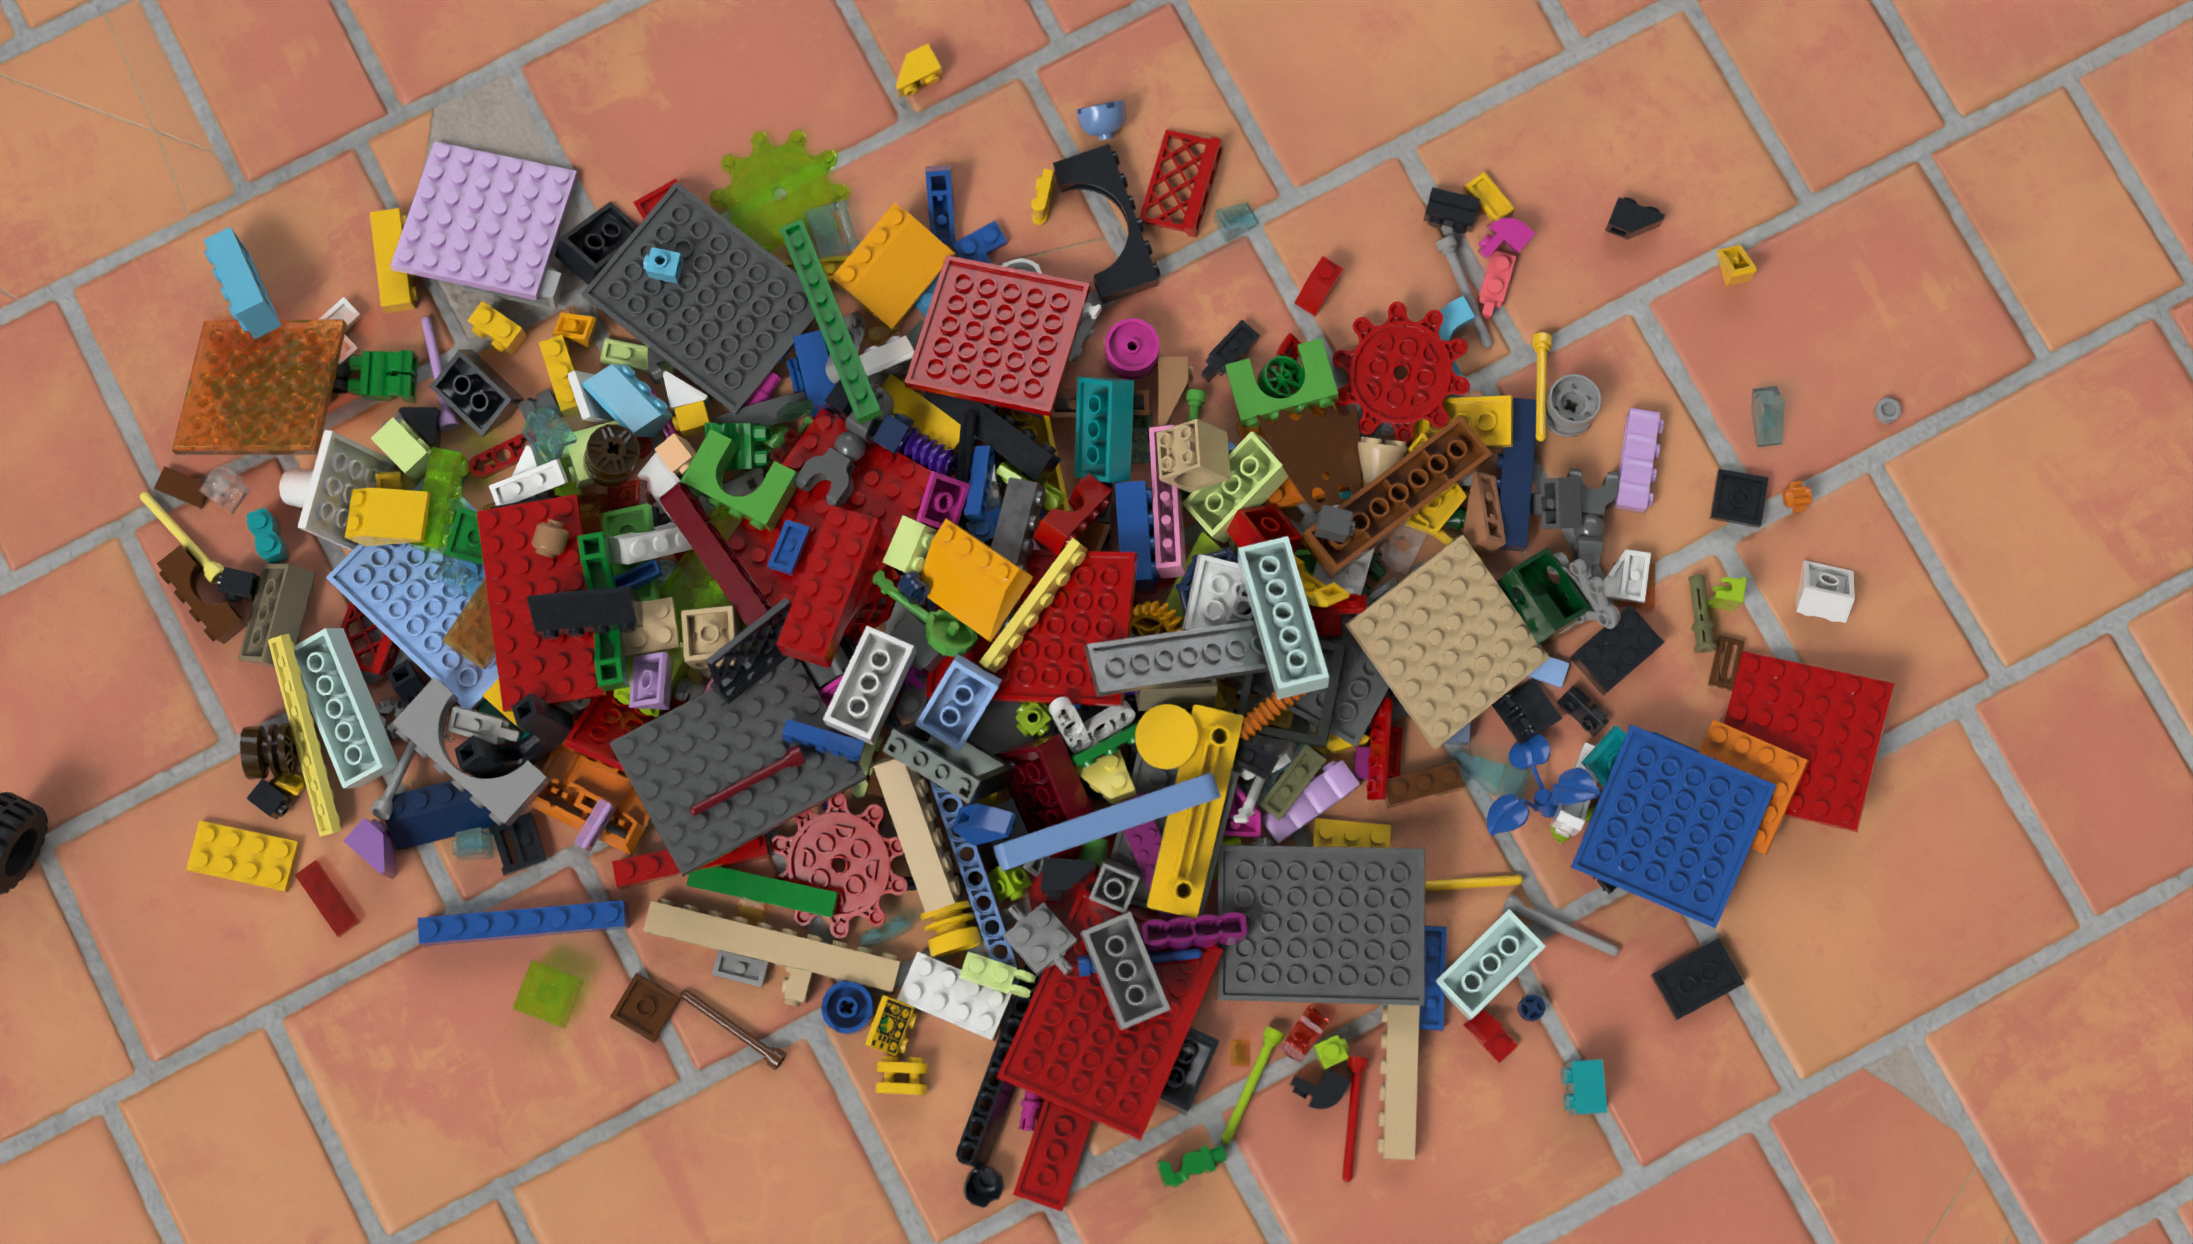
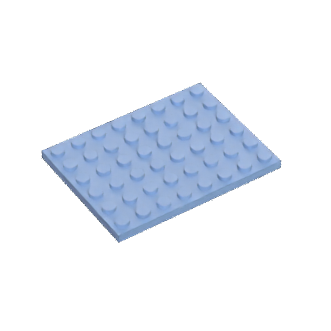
M432 470L413 489V491L431 493L424 542L376 546L358 544L326 578L432 679L435 677L458 697L456 702L461 707L474 710L485 699L483 694L499 678L484 566L448 558L445 556V551L458 507L477 510L438 473Z

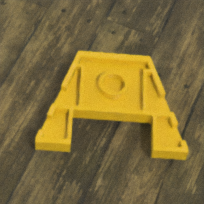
M1421 433L1407 452H1412L1427 441L1426 435ZM1458 484L1407 522L1405 526L1436 536L1467 497Z

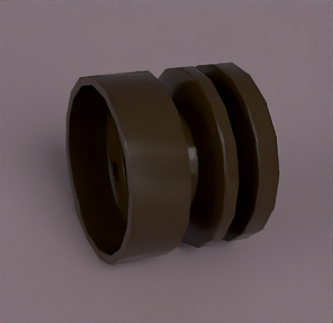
M607 424L597 428L590 435L583 456L584 469L588 477L604 487H617L626 483L632 477L640 456V444L636 436L628 428L621 425ZM610 449L612 452L616 450L617 455H615L614 453L609 454L608 450Z
M282 723L279 727L276 724L270 725L268 734L262 725L247 726L242 729L240 755L243 771L248 780L266 779L270 769L276 778L281 777L282 773L286 777L295 774L297 749L289 723Z

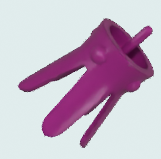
M911 665L903 682L910 691L912 688L908 682L919 689H924L925 685L915 674L928 676V671L924 669L920 671L914 665Z

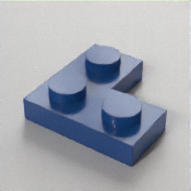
M993 221L952 244V247L959 258L992 264L987 255L1006 245L1007 240L996 221Z

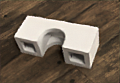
M675 523L653 527L654 531L630 532L609 537L612 560L614 563L632 564L692 550L693 548Z

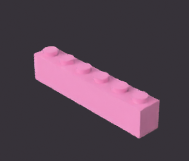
M1174 425L1149 428L1156 569L1162 579L1182 577L1186 572L1182 489L1159 480L1156 433L1172 428Z

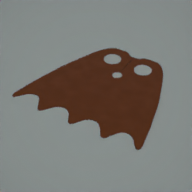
M1354 404L1351 406L1347 416H1341L1333 406H1327L1326 414L1322 418L1316 417L1307 407H1304L1302 417L1299 420L1291 419L1280 409L1275 424H1270L1260 415H1256L1279 462L1283 464L1282 467L1304 500L1314 510L1320 511L1322 505H1341L1347 499L1341 498L1337 490L1341 484L1349 487L1351 496L1361 489V463L1358 451L1360 437L1357 411ZM1324 472L1329 473V480L1323 478ZM1316 487L1321 488L1325 492L1326 498L1322 503L1317 502L1312 496V491Z

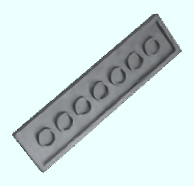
M1255 620L1092 643L1084 647L1097 696L1269 671Z

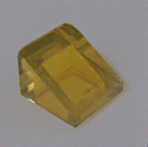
M741 896L737 917L747 919L748 925L757 927L758 922L763 923L767 904Z

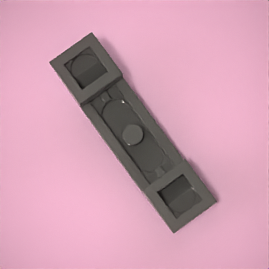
M805 391L753 404L741 408L737 415L729 412L711 419L710 422L760 423V426L771 427L803 419L806 416H812L809 403H804L807 397ZM797 402L799 404L800 402L804 404L801 408L797 407V409L779 411L788 403Z

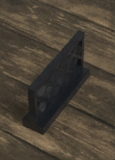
M787 598L776 604L706 659L713 679L711 683L712 690L727 704H730L789 657L783 655L776 645L791 608V602ZM783 612L781 618L777 619L778 615ZM773 626H776L773 634H770ZM764 627L761 634L757 635L758 631ZM753 641H757L753 650H750ZM744 642L741 650H737L739 645ZM733 657H737L734 664L730 665ZM724 658L721 666H716V664Z

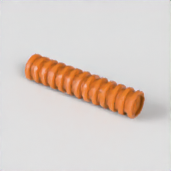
M1272 692V696L1270 698L1267 696L1265 698L1266 701L1264 703L1260 702L1258 708L1253 707L1251 713H1246L1247 716L1243 719L1240 736L1244 740L1249 741V737L1251 735L1255 736L1257 730L1261 731L1263 725L1268 726L1270 720L1274 721L1276 715L1280 716L1282 710H1288L1287 706H1293L1295 700L1299 701L1300 696H1305L1307 693L1277 700L1276 693Z

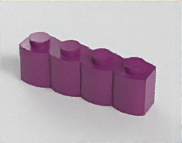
M1232 912L1221 917L1202 915L1194 920L1187 917L1174 918L1168 922L1157 919L1149 920L1141 924L1140 935L1147 952H1159L1167 947L1183 950L1193 945L1198 947H1211L1218 943L1236 945L1246 939V917L1242 913Z

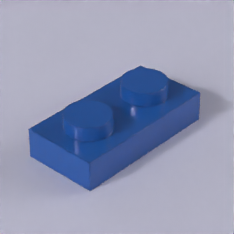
M790 520L785 521L767 564L769 569L793 576L811 533L809 526Z

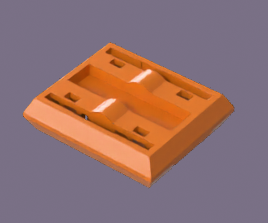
M571 716L575 725L580 716ZM563 742L550 753L541 771L551 782L529 806L581 830L597 802L603 799L616 807L608 824L628 834L624 839L604 829L598 840L632 856L650 821V817L627 775L619 769L565 747V742ZM561 791H563L561 797L564 799L558 797ZM547 794L582 810L580 818L546 801ZM617 818H619V821H618L617 824L620 825L621 827H619V826H617V825L614 824Z

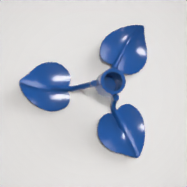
M1537 734L1521 745L1516 742L1509 751V761L1513 767L1519 770H1525L1529 767L1532 769L1540 788L1535 793L1534 803L1526 799L1519 801L1514 794H1506L1499 797L1492 803L1488 811V832L1493 836L1498 833L1518 829L1528 820L1529 809L1527 806L1531 807L1534 812L1539 810L1543 817L1550 818L1555 815L1559 804L1572 805L1585 802L1600 796L1601 793L1591 775L1582 768H1572L1563 772L1559 776L1558 783L1553 784V793L1550 790H1546L1536 765L1544 764L1549 760L1551 749L1547 740L1542 735Z

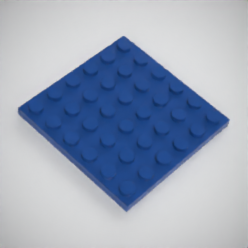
M1630 724L1570 867L1716 928L1776 785Z

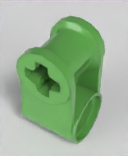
M1098 838L1082 844L1078 860L1096 861V866L1102 868L1109 849L1108 841Z

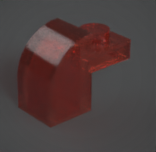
M1309 1005L1281 1044L1280 1049L1289 1058L1301 1063L1330 1019Z

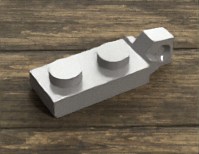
M457 705L453 706L447 729L449 732L467 737L474 735L493 744H504L506 739L517 742L520 740L522 732L521 729L509 726L510 721L504 720V718Z

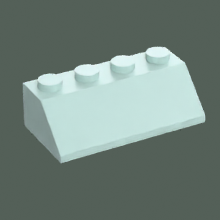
M1508 909L1435 982L1457 1009L1468 1020H1471L1546 946Z

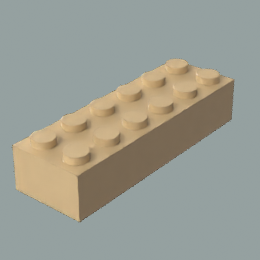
M891 756L883 758L873 767L924 910L927 913L954 904L962 894L963 884L960 876H955L952 866H955L952 853L946 851L943 843L946 842V836L943 828H938L935 820L938 817L936 808L933 803H929L926 794L929 793L928 785L924 778H920L918 772Z

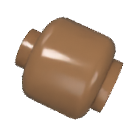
M548 519L547 523L542 522L537 525L532 539V546L536 548V553L550 558L563 554L569 538V532L562 528L564 523Z

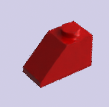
M1322 256L1306 280L1294 304L1315 317L1341 279L1343 268Z

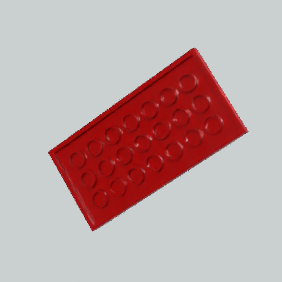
M574 494L476 511L503 711L511 712V707L529 693L544 699L547 704L606 696V691H603L597 685L594 663V632L584 633L585 636L577 638L569 637L568 634L559 635V639L545 640L534 630L527 602V596L588 590L580 560L577 536L584 535L579 496ZM548 519L564 523L562 528L569 532V538L563 554L556 555L555 558L536 553V548L532 546V539L537 525L542 522L547 523Z

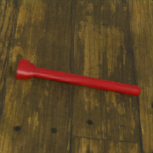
M1348 1056L1347 1065L1350 1067V1072H1352L1342 1174V1179L1345 1182H1350L1353 1178L1362 1073H1365V1068L1368 1069L1369 1058Z

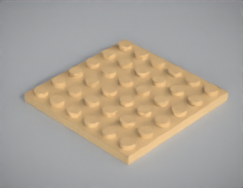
M1459 535L1369 605L1365 611L1359 613L1345 624L1433 749L1442 745L1550 658L1541 644H1537L1529 627L1464 535Z

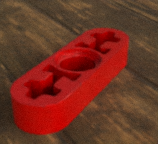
M522 433L472 457L469 462V470L476 478L486 479L519 462L524 448L517 450L520 455L516 457L515 451L511 448L512 445L518 449L523 446L524 440H527L529 443L533 442L532 444L538 445V442L532 434ZM501 450L510 451L511 456L507 462H499L497 460V455ZM489 456H492V460L497 465L496 467H493L491 463L487 464L491 462L488 458ZM480 461L483 464H487L484 466V472L475 470L476 468H478L477 463Z

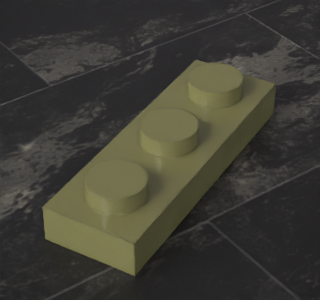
M1305 745L1259 806L1280 822L1325 763L1326 759L1308 745Z

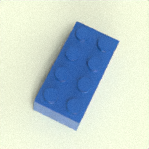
M1145 481L1115 483L1119 552H1135L1138 554L1134 592L1155 591V583H1159V573L1156 569V561L1153 562L1156 556L1155 537L1151 535L1154 534L1153 512L1150 513V510H1153L1152 488H1147Z

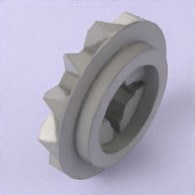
M390 698L379 702L376 709L388 738L396 739L400 737L395 732L398 728L392 722L390 725H387L388 720L385 719L383 714L391 715L392 712H395L394 716L397 718L406 707L401 700Z

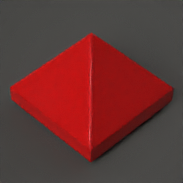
M1288 333L1279 345L1276 353L1279 356H1287L1296 360L1299 356L1298 344L1302 343L1292 333Z

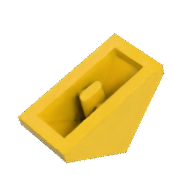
M1741 245L1716 250L1726 287L1749 282L1757 272L1756 266Z

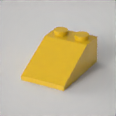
M373 487L352 489L345 538L363 546L424 542L431 493Z

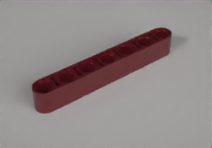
M678 482L660 497L661 504L747 627L773 608L690 489L684 483ZM764 627L758 631L757 635L761 634Z

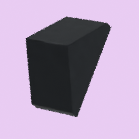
M401 407L398 410L436 450L441 447V430L439 426L441 411L437 407Z

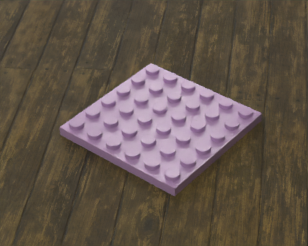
M434 141L390 264L393 271L537 301L578 177L577 171Z

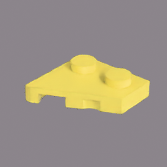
M1120 750L1109 756L1105 755L1097 758V762L1088 767L1076 766L1079 779L1083 778L1087 781L1092 789L1102 793L1104 798L1111 804L1137 796Z

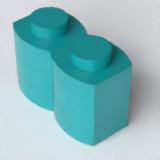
M264 507L247 513V526L255 536V548L259 556L269 564H276L287 560L289 556L286 542L280 537V525L277 518Z

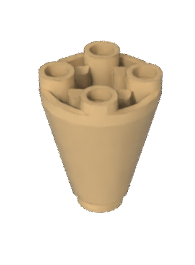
M1361 437V441H1358L1363 488L1406 456L1408 450L1406 442L1385 439V444H1382V439Z

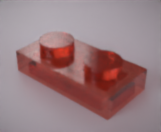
M639 479L628 481L617 487H608L607 510L611 511V509L646 504L648 481Z

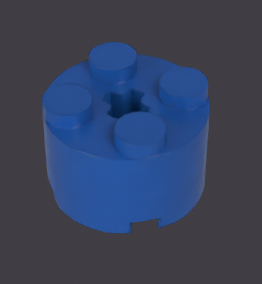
M849 981L839 982L826 991L822 1000L821 1013L824 1021L830 1028L844 1035H853L862 1032L870 1025L875 1015V1003L872 995L862 985ZM845 1002L849 1004L854 1003L851 1014L842 1012L845 1009L843 1005Z

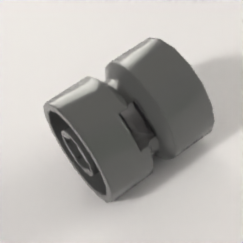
M549 388L537 393L536 399L529 397L517 403L532 432L544 427L547 420L552 423L564 417Z

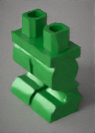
M400 350L398 352L362 351V355L350 357V370L352 372H361V379H349L348 392L350 394L362 396L368 401H391L394 396H398L405 402H416L417 381L415 379H417L418 356L412 350ZM395 372L401 373V374H398L397 376H393V375L395 374Z
M705 423V438L710 429L732 439L738 446L726 470L762 468L764 465L772 464L771 451H761V441L771 440V427L760 426V423Z
M1206 1145L1198 1148V1151H1192L1181 1156L1180 1170L1178 1172L1172 1171L1171 1164L1168 1162H1156L1164 1187H1178L1189 1179V1174L1199 1175L1205 1171L1206 1174L1215 1171L1216 1164L1228 1160L1223 1146L1221 1145L1209 1150Z

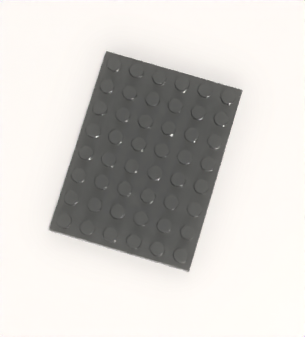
M677 181L582 292V296L735 415L747 404L795 346L793 336L805 334L816 320L798 274ZM651 247L681 253L684 261L678 284L648 277L646 269H643V263L646 254H650Z
M793 657L786 658L730 704H727L717 693L710 690L609 743L682 877L866 780V775L857 760L850 761L844 756L836 757L830 752H819L816 748L810 746L806 748L801 746L800 743H789L782 738V732L787 719L842 735L841 731L826 725L823 718L827 712V707L800 660ZM797 745L802 753L806 764L798 768L795 766L792 768L787 767L696 816L690 814L689 809L691 806L784 758V754L788 753L787 750Z
M1221 845L1218 855V917L1232 912L1244 914L1246 917L1247 936L1245 941L1236 945L1218 943V948L1223 949L1218 962V1000L1424 1006L1426 848Z

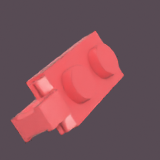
M1496 250L1491 254L1478 297V303L1484 304L1481 313L1482 318L1490 320L1494 307L1500 309L1503 304L1516 256Z

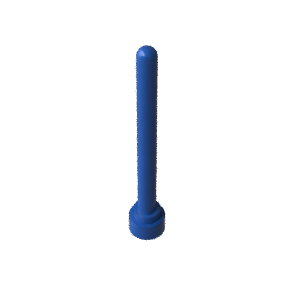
M1193 948L1149 953L1148 956L1153 964L1198 959L1203 953L1201 949ZM1088 955L1078 956L1080 977L1090 976V973H1095V968Z

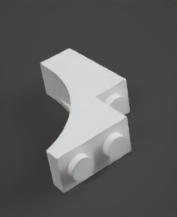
M1585 743L1581 747L1573 768L1586 770L1593 778L1595 784H1597V780L1581 764L1595 747ZM1590 800L1572 805L1559 804L1550 826L1555 828L1554 832L1564 837H1569V835L1575 836L1580 832L1585 822Z

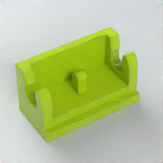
M1721 578L1720 582L1729 583L1730 585L1728 587L1720 585L1712 587L1711 590L1715 591V595L1707 600L1708 607L1735 611L1743 603L1747 578Z

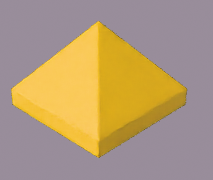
M295 773L290 777L282 775L275 782V786L289 796H296L306 787L303 776Z

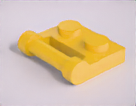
M1045 168L1042 176L1037 177L1035 190H1037L1036 197L1031 201V208L1034 211L1032 221L1037 226H1042L1047 221L1055 186L1054 170Z

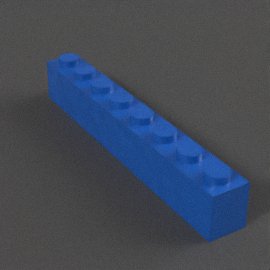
M624 900L418 918L419 944L424 946L629 929L628 903Z

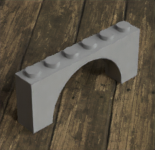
M434 677L392 722L398 728L395 732L406 742L411 739L416 744L414 750L426 759L427 756H430L435 761L432 766L442 775L450 774L454 778L451 783L461 792L465 789L472 794L470 800L480 809L483 806L489 809L491 813L488 816L499 826L504 823L510 827L551 780L528 760L514 772L499 778L480 779L462 773L451 761L444 743L445 722L451 707L458 697Z

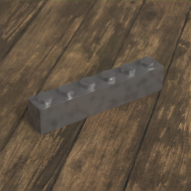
M1009 477L991 548L1027 572L1026 564L1028 556L1033 551L1034 543L1032 540L1034 532L1040 524L1039 513L1041 506L1045 504L1046 492L1045 488L1037 482ZM1020 598L996 634H1001L1013 618L1015 607L1020 602Z

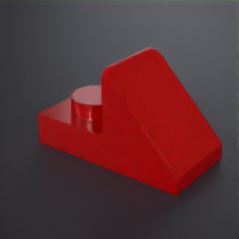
M1484 1009L1463 1025L1498 1064L1518 1047L1512 1038L1501 1028L1503 1025Z

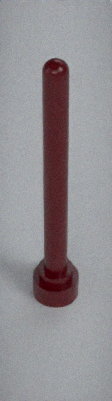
M797 745L787 750L788 753L784 754V758L691 806L689 809L690 814L696 816L787 767L792 768L795 766L798 768L806 764L802 753Z

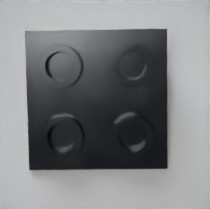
M1534 678L1509 694L1507 692L1492 704V707L1520 745L1562 720L1561 715Z

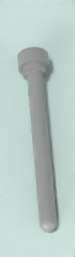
M1454 235L1445 237L1436 242L1438 251L1447 257L1462 296H1464L1475 315L1473 323L1483 347L1490 348L1492 340L1455 253L1457 251L1456 246L1458 245Z
M411 739L383 796L375 800L370 809V812L378 818L389 819L393 812V797L416 752L414 750L416 744Z
M1509 894L1506 898L1502 913L1510 909L1515 916H1518V914L1612 956L1619 954L1620 950L1617 946L1524 906L1523 902L1519 901V897Z

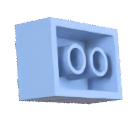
M957 654L915 725L960 751L1002 680Z

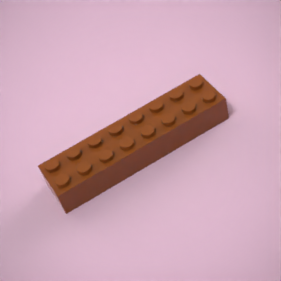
M1460 415L1337 507L1352 511L1351 520L1355 521L1353 535H1348L1344 543L1314 536L1316 523L1304 531L1300 541L1327 575L1333 579L1485 465L1492 456V453Z

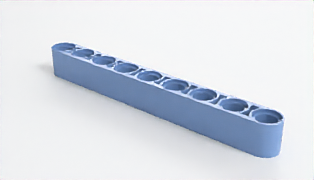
M1212 772L993 847L1001 871L1220 798L1221 796Z
M930 780L989 957L992 960L1020 970L1013 947L1004 938L1007 929L978 845L973 846L952 831V825L955 822L959 808L964 807L963 800ZM954 798L958 803V808L954 811H948L944 807V800ZM963 847H971L974 850L975 856L969 860L962 858L960 850ZM973 871H978L982 874L983 880L979 884H973L970 882L968 875ZM988 896L991 900V905L988 908H981L977 904L978 897ZM989 920H995L1000 928L992 933L986 930L985 923ZM998 944H1002L1008 949V953L1003 957L995 955L993 948ZM1015 978L1012 985H1017L1019 979Z

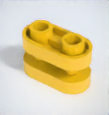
M882 1056V1061H877L876 1072H884V1081L876 1082L875 1093L927 1095V1085L920 1084V1074H928V1064L923 1063L924 1058H908V1062H898V1057ZM894 1073L910 1074L909 1084L894 1083Z

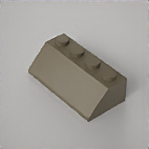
M263 564L238 657L239 661L275 668L268 640L280 635L290 634L291 641L294 646L296 645L301 635L302 619L307 612V600L314 585L313 578L315 572L290 564Z

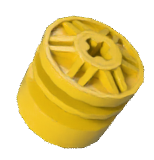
M956 901L954 904L927 913L924 912L920 915L922 922L934 921V923L923 927L925 932H937V936L927 941L932 958L955 954L983 944L979 927L966 926L967 922L976 918L975 913L963 914V912L973 908L971 901Z

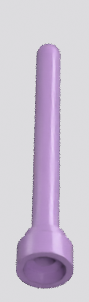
M425 316L421 322L435 380L442 371V365L431 318ZM438 395L441 407L439 418L440 430L448 431L458 428L460 426L458 415Z

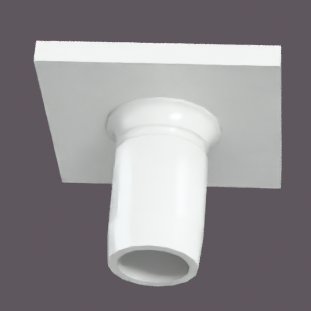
M324 430L314 469H288L280 480V496L286 504L303 508L297 528L352 551L358 543L345 538L352 489L377 488L375 474L377 472L393 471L395 463L390 458L334 431Z

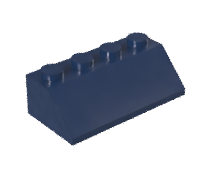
M451 781L395 794L392 800L393 812L389 819H385L397 851L488 829V827L497 823L488 816L491 813L489 809L485 806L480 809L470 800L472 797L470 792L466 789L461 792Z

